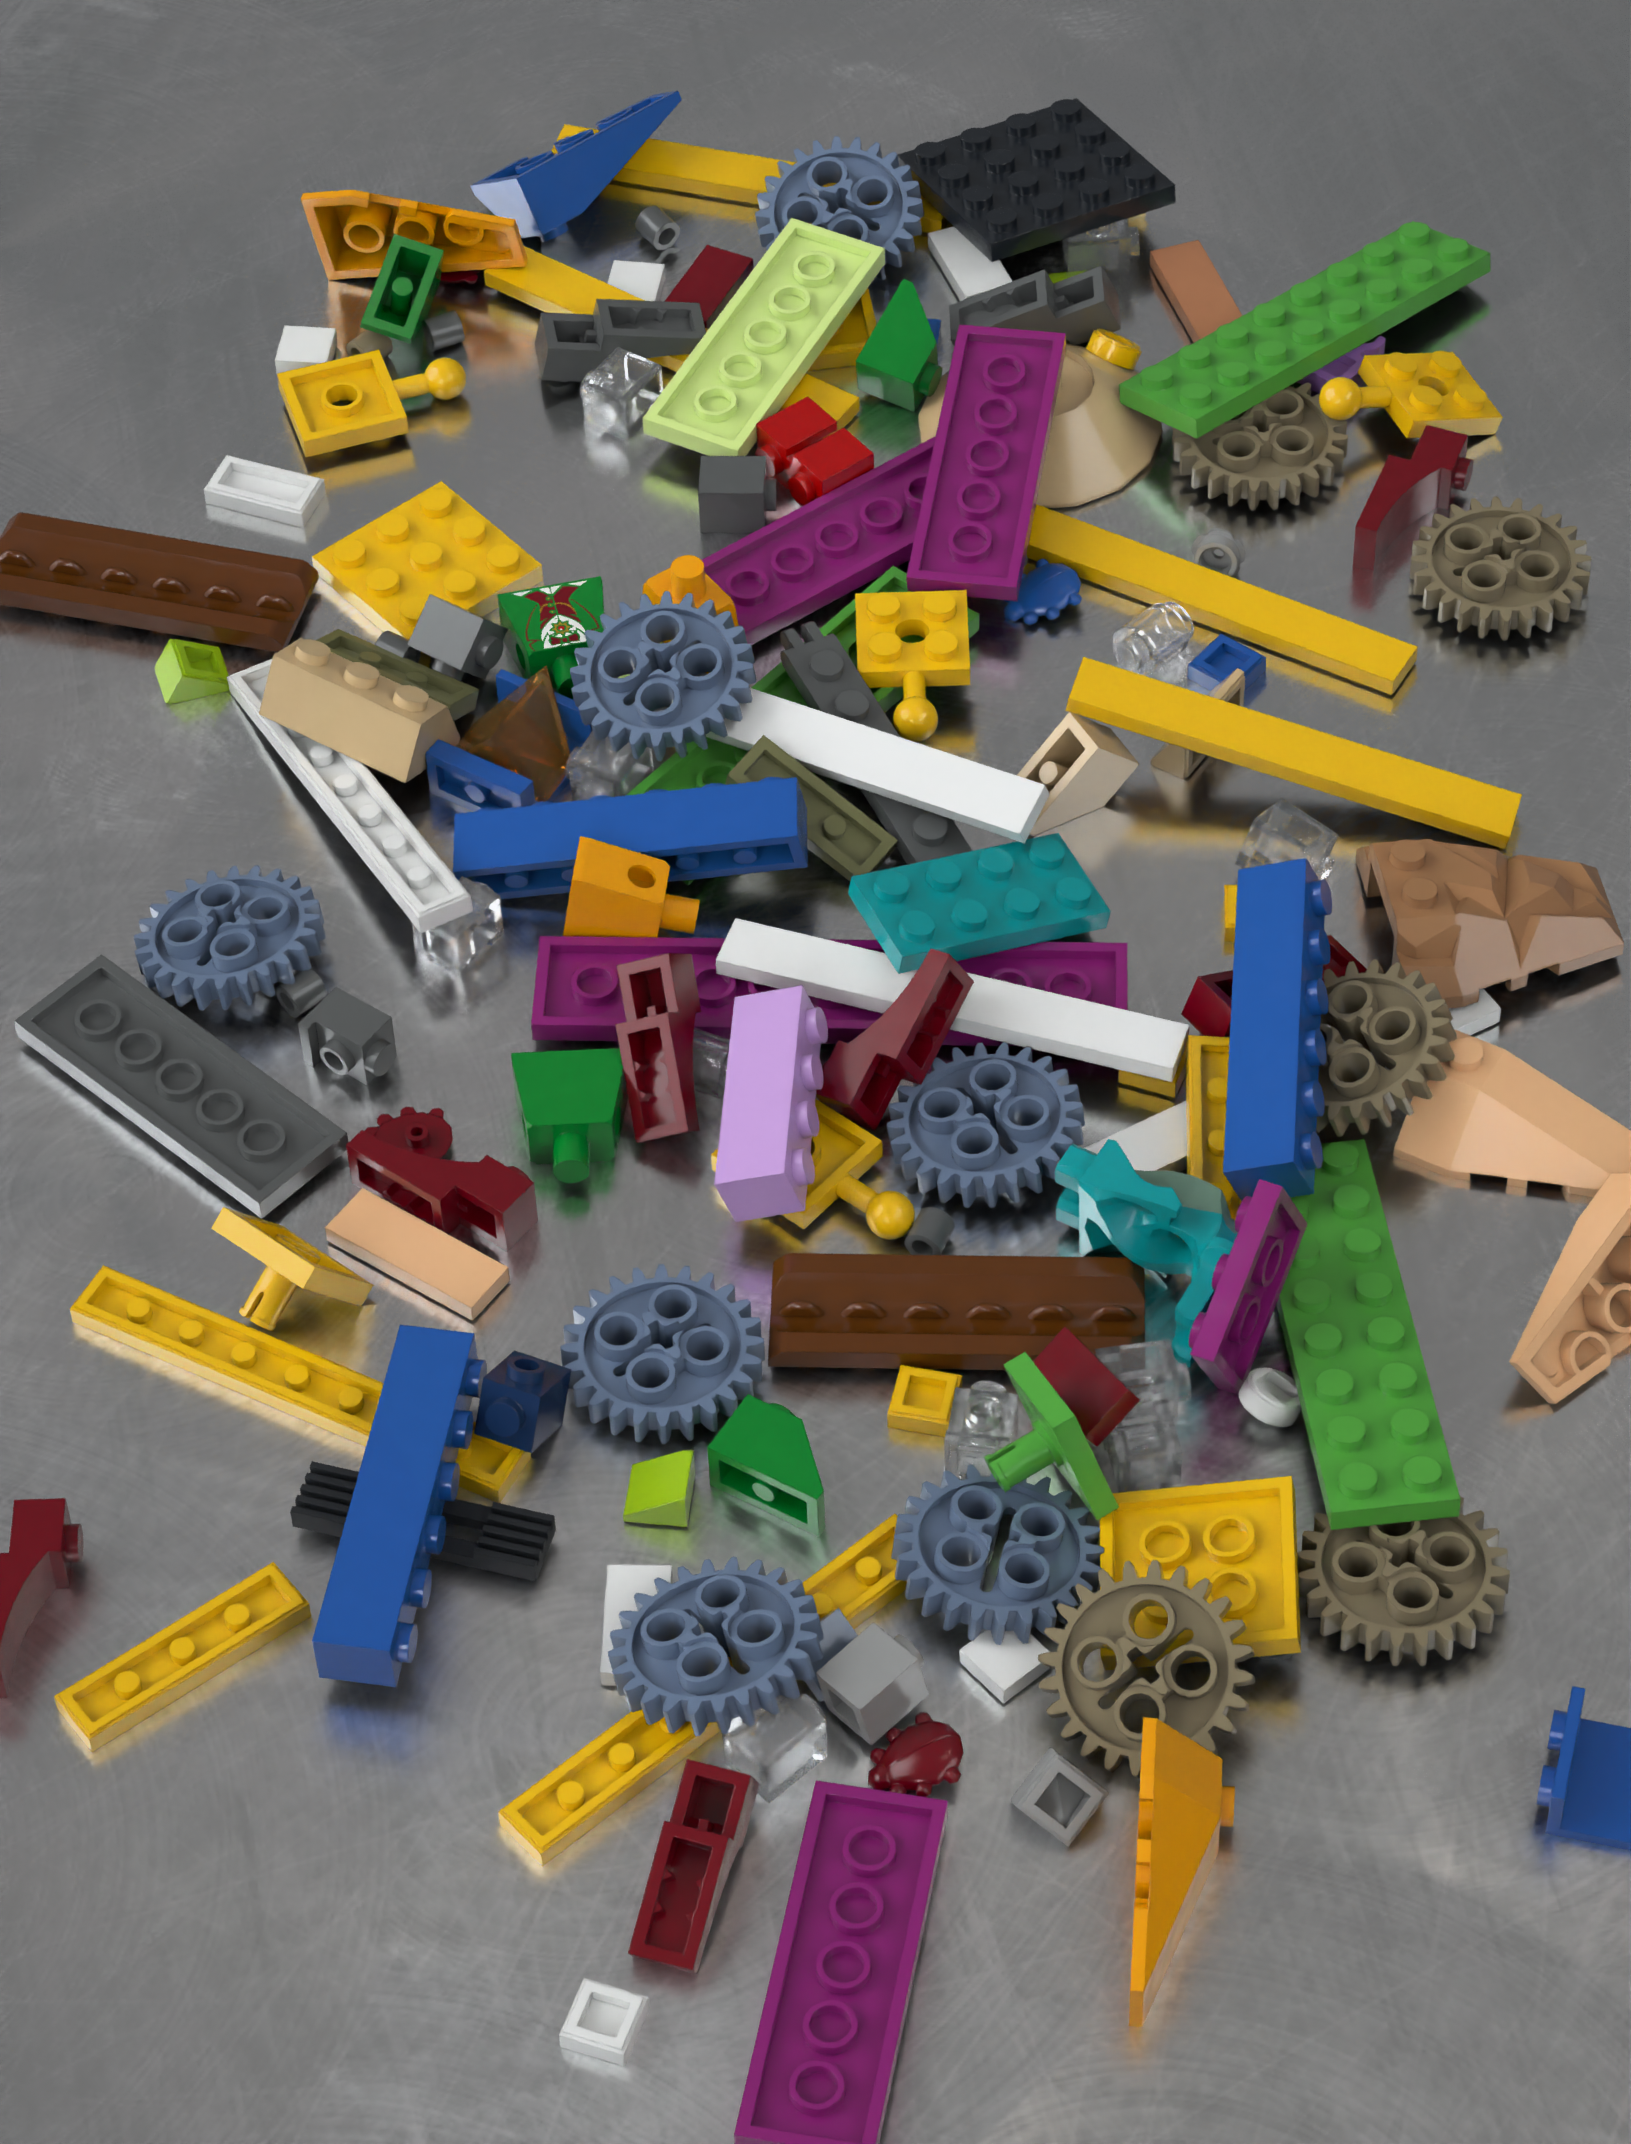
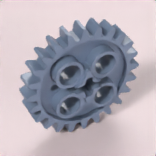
M835 136L831 149L824 150L819 141L815 140L813 141V154L807 156L803 151L796 148L794 150L796 163L793 166L779 161L777 166L780 178L774 176L765 177L767 192L758 193L757 195L760 210L755 212V218L759 229L760 243L762 247H766V251L790 219L794 218L885 248V264L888 263L901 268L903 264L900 251L914 252L913 236L922 234L920 217L924 216L922 199H920L918 181H913L909 165L899 166L898 155L895 151L882 158L881 146L878 142H875L867 151L862 150L860 137H855L849 148H842L839 136ZM827 183H837L833 186L823 187ZM874 201H881L877 205H867ZM884 266L876 276L881 280L886 279Z
M664 591L660 604L652 605L646 594H642L639 609L633 611L629 605L621 602L619 603L621 617L617 620L605 614L599 616L603 628L602 633L594 630H586L584 632L588 648H575L574 654L578 666L570 668L574 685L571 688L576 707L579 709L583 724H591L595 739L597 740L609 736L612 750L615 752L622 749L629 742L635 759H639L645 749L650 747L653 748L657 761H662L667 747L674 746L681 758L686 757L687 743L692 741L703 750L708 749L706 734L711 731L725 738L728 734L724 719L741 721L743 716L739 703L752 702L750 684L756 683V674L753 666L755 660L751 644L747 643L743 626L734 627L731 612L725 611L717 615L714 601L711 599L697 609L692 593H687L680 604H673L670 592ZM671 640L670 642L660 644L662 641ZM709 672V674L705 676H697L700 673ZM630 674L629 676H627V677H625V678H619V679H618V677L621 676V675ZM668 707L667 709H665V710H663V711H658V712H655V711H654V710H656V709H658V708Z
M255 865L247 875H240L237 866H232L228 871L227 877L219 878L211 870L207 872V882L198 884L190 878L186 879L187 891L179 893L167 890L165 894L168 904H151L149 908L152 918L140 919L141 933L134 935L137 948L135 955L141 975H144L148 988L157 987L159 996L162 999L175 995L177 1006L180 1007L196 998L199 1010L207 1008L212 1000H220L222 1009L227 1010L233 998L241 997L247 1005H251L254 1000V993L262 991L270 997L274 996L275 989L273 984L278 981L284 984L295 983L292 970H309L311 964L308 956L320 955L322 951L319 941L326 939L323 927L324 919L319 900L314 899L312 888L310 886L301 887L299 877L296 875L284 880L282 871L278 868L266 877H263L260 865Z
M1005 1042L998 1047L995 1054H987L983 1043H977L974 1056L968 1057L956 1047L952 1051V1062L946 1064L941 1059L935 1057L931 1065L932 1072L930 1074L927 1073L921 1085L913 1083V1086H898L899 1102L889 1104L891 1121L887 1122L894 1163L902 1165L905 1180L918 1179L919 1192L924 1194L938 1186L940 1202L943 1203L951 1199L955 1193L962 1194L964 1207L969 1208L976 1196L985 1195L986 1202L991 1208L995 1207L998 1194L1007 1193L1009 1198L1015 1203L1020 1202L1019 1188L1024 1186L1037 1193L1043 1192L1041 1176L1045 1175L1055 1179V1168L1070 1145L1075 1144L1079 1146L1083 1145L1084 1142L1082 1127L1085 1126V1119L1077 1084H1069L1068 1071L1065 1068L1053 1072L1052 1057L1050 1056L1043 1057L1033 1063L1030 1047H1025L1016 1057L1009 1055L1008 1043Z
M659 1264L655 1277L646 1279L643 1272L636 1267L633 1268L632 1283L625 1285L617 1277L611 1276L609 1277L610 1293L608 1295L595 1289L588 1291L590 1308L575 1305L573 1308L574 1324L564 1325L565 1344L560 1346L561 1361L563 1367L572 1369L568 1389H573L575 1406L579 1408L589 1405L590 1421L593 1424L609 1416L611 1434L616 1436L627 1425L634 1427L635 1442H641L649 1430H657L661 1443L667 1444L671 1430L680 1428L688 1441L693 1440L695 1424L701 1422L713 1432L718 1430L717 1413L720 1412L731 1417L738 1407L737 1399L743 1400L747 1394L753 1396V1382L762 1381V1361L765 1360L764 1338L761 1337L760 1318L751 1317V1302L749 1299L735 1300V1286L730 1283L715 1291L714 1273L709 1272L698 1282L691 1280L690 1266L685 1265L680 1270L678 1276L674 1278L668 1277L664 1264Z
M971 1464L967 1466L965 1480H959L953 1473L947 1470L943 1472L941 1488L925 1481L922 1483L920 1498L913 1496L907 1498L905 1513L898 1514L891 1558L897 1560L896 1580L907 1581L905 1591L907 1600L924 1597L921 1612L924 1617L934 1615L940 1611L946 1614L944 1630L949 1631L962 1622L968 1625L967 1634L969 1640L974 1641L981 1630L986 1629L991 1630L992 1638L997 1645L1002 1644L1005 1631H1014L1018 1639L1025 1644L1029 1641L1032 1627H1036L1042 1634L1047 1636L1044 1633L1045 1628L1055 1627L1056 1620L1063 1624L1068 1623L1056 1607L1061 1603L1078 1609L1082 1604L1075 1589L1078 1583L1087 1587L1091 1592H1097L1099 1586L1098 1571L1102 1569L1100 1567V1554L1104 1553V1547L1097 1545L1100 1529L1097 1526H1086L1089 1515L1087 1507L1070 1509L1073 1494L1070 1490L1060 1492L1054 1496L1049 1493L1051 1478L1046 1476L1035 1485L1027 1483V1479H1025L1005 1493L992 1473L990 1477H982L976 1467ZM1005 1515H1012L1014 1518L1011 1522L1008 1541L1004 1544L993 1589L990 1592H984L981 1589L985 1581L987 1565L991 1562L1002 1518Z
M731 1557L724 1570L716 1571L711 1560L706 1559L702 1564L701 1573L692 1575L684 1566L678 1567L679 1581L670 1584L659 1577L654 1579L657 1594L650 1596L636 1593L634 1600L638 1611H621L619 1619L622 1629L610 1632L614 1648L608 1651L612 1674L619 1696L626 1697L629 1710L631 1712L643 1710L646 1723L649 1725L665 1717L670 1733H675L686 1721L691 1722L695 1736H700L704 1732L708 1722H717L721 1733L727 1734L731 1726V1719L738 1717L749 1727L755 1725L754 1711L760 1708L771 1714H778L780 1711L776 1698L782 1695L797 1699L800 1693L796 1680H813L815 1675L811 1662L822 1660L823 1657L819 1641L824 1639V1634L813 1596L805 1595L800 1579L788 1582L785 1569L782 1567L766 1575L763 1562L759 1559L753 1562L746 1571L740 1570L737 1557ZM699 1623L702 1625L704 1631L703 1634H701ZM728 1657H731L733 1667L730 1665Z

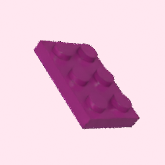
M1261 1179L1257 1183L1253 1196L1247 1195L1238 1208L1235 1219V1230L1238 1234L1230 1254L1224 1253L1216 1264L1212 1277V1288L1215 1290L1207 1312H1200L1195 1318L1189 1335V1347L1192 1348L1190 1355L1217 1388L1239 1395V1390L1250 1373L1308 1225L1283 1186Z

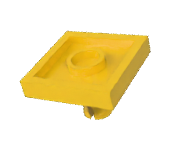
M223 1207L211 1228L266 1265L244 1306H241L239 1310L242 1316L246 1318L251 1317V1322L266 1330L274 1331L279 1317L297 1286L358 1306L363 1305L373 1287V1284L282 1225Z

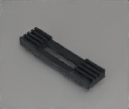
M312 1461L310 1473L307 1472L305 1476L306 1484L302 1483L300 1487L301 1495H297L295 1499L296 1506H292L290 1510L293 1527L341 1537L359 1472ZM455 1499L453 1502L445 1501L441 1516H445L447 1523L482 1530L483 1536H479L478 1541L473 1542L445 1535L442 1552L439 1555L431 1554L430 1558L536 1582L556 1532L554 1515L493 1502L492 1506L489 1507Z

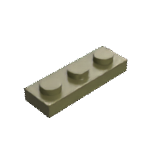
M340 629L316 640L326 644L331 652L347 660L366 663L375 667L380 675L392 681L424 690L429 695V698L448 707L453 721L475 710L479 689L405 657L402 658Z
M765 735L755 743L727 775L725 783L727 785L756 782L767 777H780L783 779L797 777L807 807V848L849 881H851L852 876L875 872L896 848L898 840Z

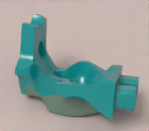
M1108 1139L1098 1154L1075 1144L1070 1145L1055 1168V1183L1066 1187L1056 1205V1220L1079 1230V1252L1083 1256L1100 1252H1121L1135 1264L1147 1270L1159 1272L1165 1279L1169 1274H1186L1191 1276V1283L1175 1307L1176 1331L1171 1346V1353L1178 1363L1191 1368L1195 1362L1190 1355L1192 1348L1189 1347V1335L1193 1322L1200 1312H1207L1215 1292L1212 1288V1277L1216 1264L1224 1253L1230 1254L1238 1234L1235 1230V1220L1230 1215L1222 1190L1195 1176L1176 1171L1134 1170L1127 1156L1115 1140Z

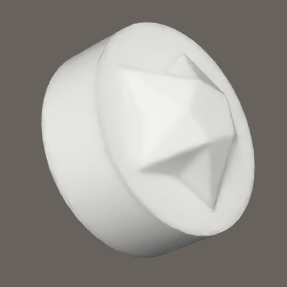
M1253 1369L1239 1390V1399L1243 1407L1258 1420L1272 1426L1287 1427L1292 1425L1302 1410L1295 1380L1276 1369Z

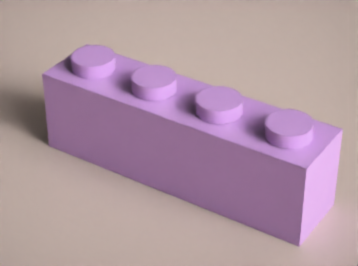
M803 985L734 998L714 1185L735 1222L805 1211L807 1185L813 1184L815 1179L814 1162L810 1152L812 1137L817 1136L819 1133V1117L815 1106L816 1090L822 1089L824 1083L823 1069L819 1057L821 1043H826L828 1039V1027L823 1010L820 1007L814 1008Z

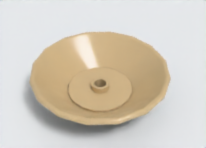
M1066 344L1065 358L1036 504L1048 509L1078 507L1121 490L1150 464L1163 433L1162 424L1160 421L1129 408L1120 402L1119 384L1137 375L1134 370L1105 361L1089 352L1086 347ZM949 371L941 377L934 394L926 397L918 415L922 443L936 436Z

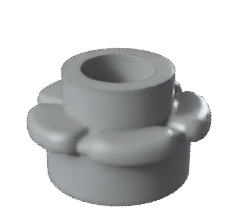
M1215 528L1211 529L1207 535L1200 534L1192 545L1195 564L1230 577L1239 572L1240 563L1244 562L1246 557L1243 543L1238 539L1235 540L1232 533L1225 529ZM1219 549L1223 551L1224 555L1218 556L1214 551Z

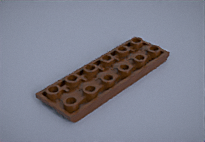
M23 512L17 513L9 520L0 537L1 605L279 652L288 646L319 579L318 571L308 562L301 559Z
M788 1253L773 1261L768 1367L900 1369V1365L923 1369L1005 1370L1003 1364L1024 1352L1034 1361L1055 1336L1066 1327L1112 1372H1145V1268L1135 1264L1126 1257Z

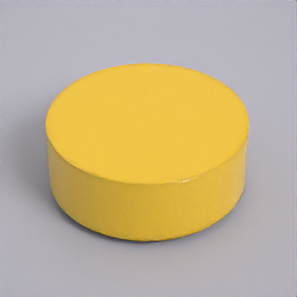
M1104 329L1094 330L1086 346V349L1097 357L1131 370L1135 369L1142 353L1140 346Z

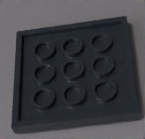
M1077 98L1073 100H1059L1050 107L1028 114H1014L1009 116L1006 121L984 128H970L963 131L961 135L939 142H925L918 145L914 150L898 154L899 166L909 165L911 167L913 181H918L921 196L991 262L1176 203L1175 184Z

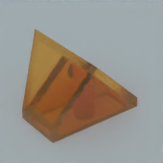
M547 665L474 722L456 745V747L533 780L534 796L538 802L548 801L573 767L572 757Z

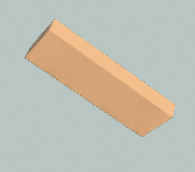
M364 1188L325 1227L328 1242L471 1321L484 1310L510 1281L509 1267Z

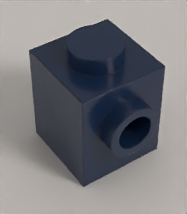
M514 1350L483 1377L474 1434L529 1453L534 1452L563 1424L572 1369Z

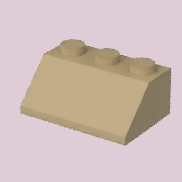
M299 638L273 655L259 711L261 716L403 783H407L427 769L425 753L438 739L458 747L460 735L448 707L429 698V695L418 687L401 685L380 675L375 667L366 663L347 660L331 652L326 644L316 640Z

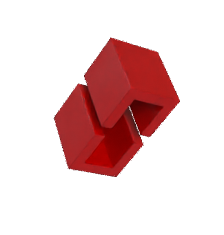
M808 396L756 424L757 449L755 456H766L767 476L777 478L779 483L790 490L794 500L801 506L874 469V453L845 428L838 430L837 421Z

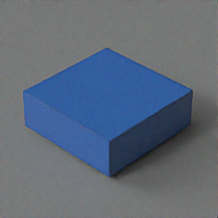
M1221 633L1188 664L1187 678L1211 691L1238 668L1244 671L1245 690H1247L1266 671V657Z

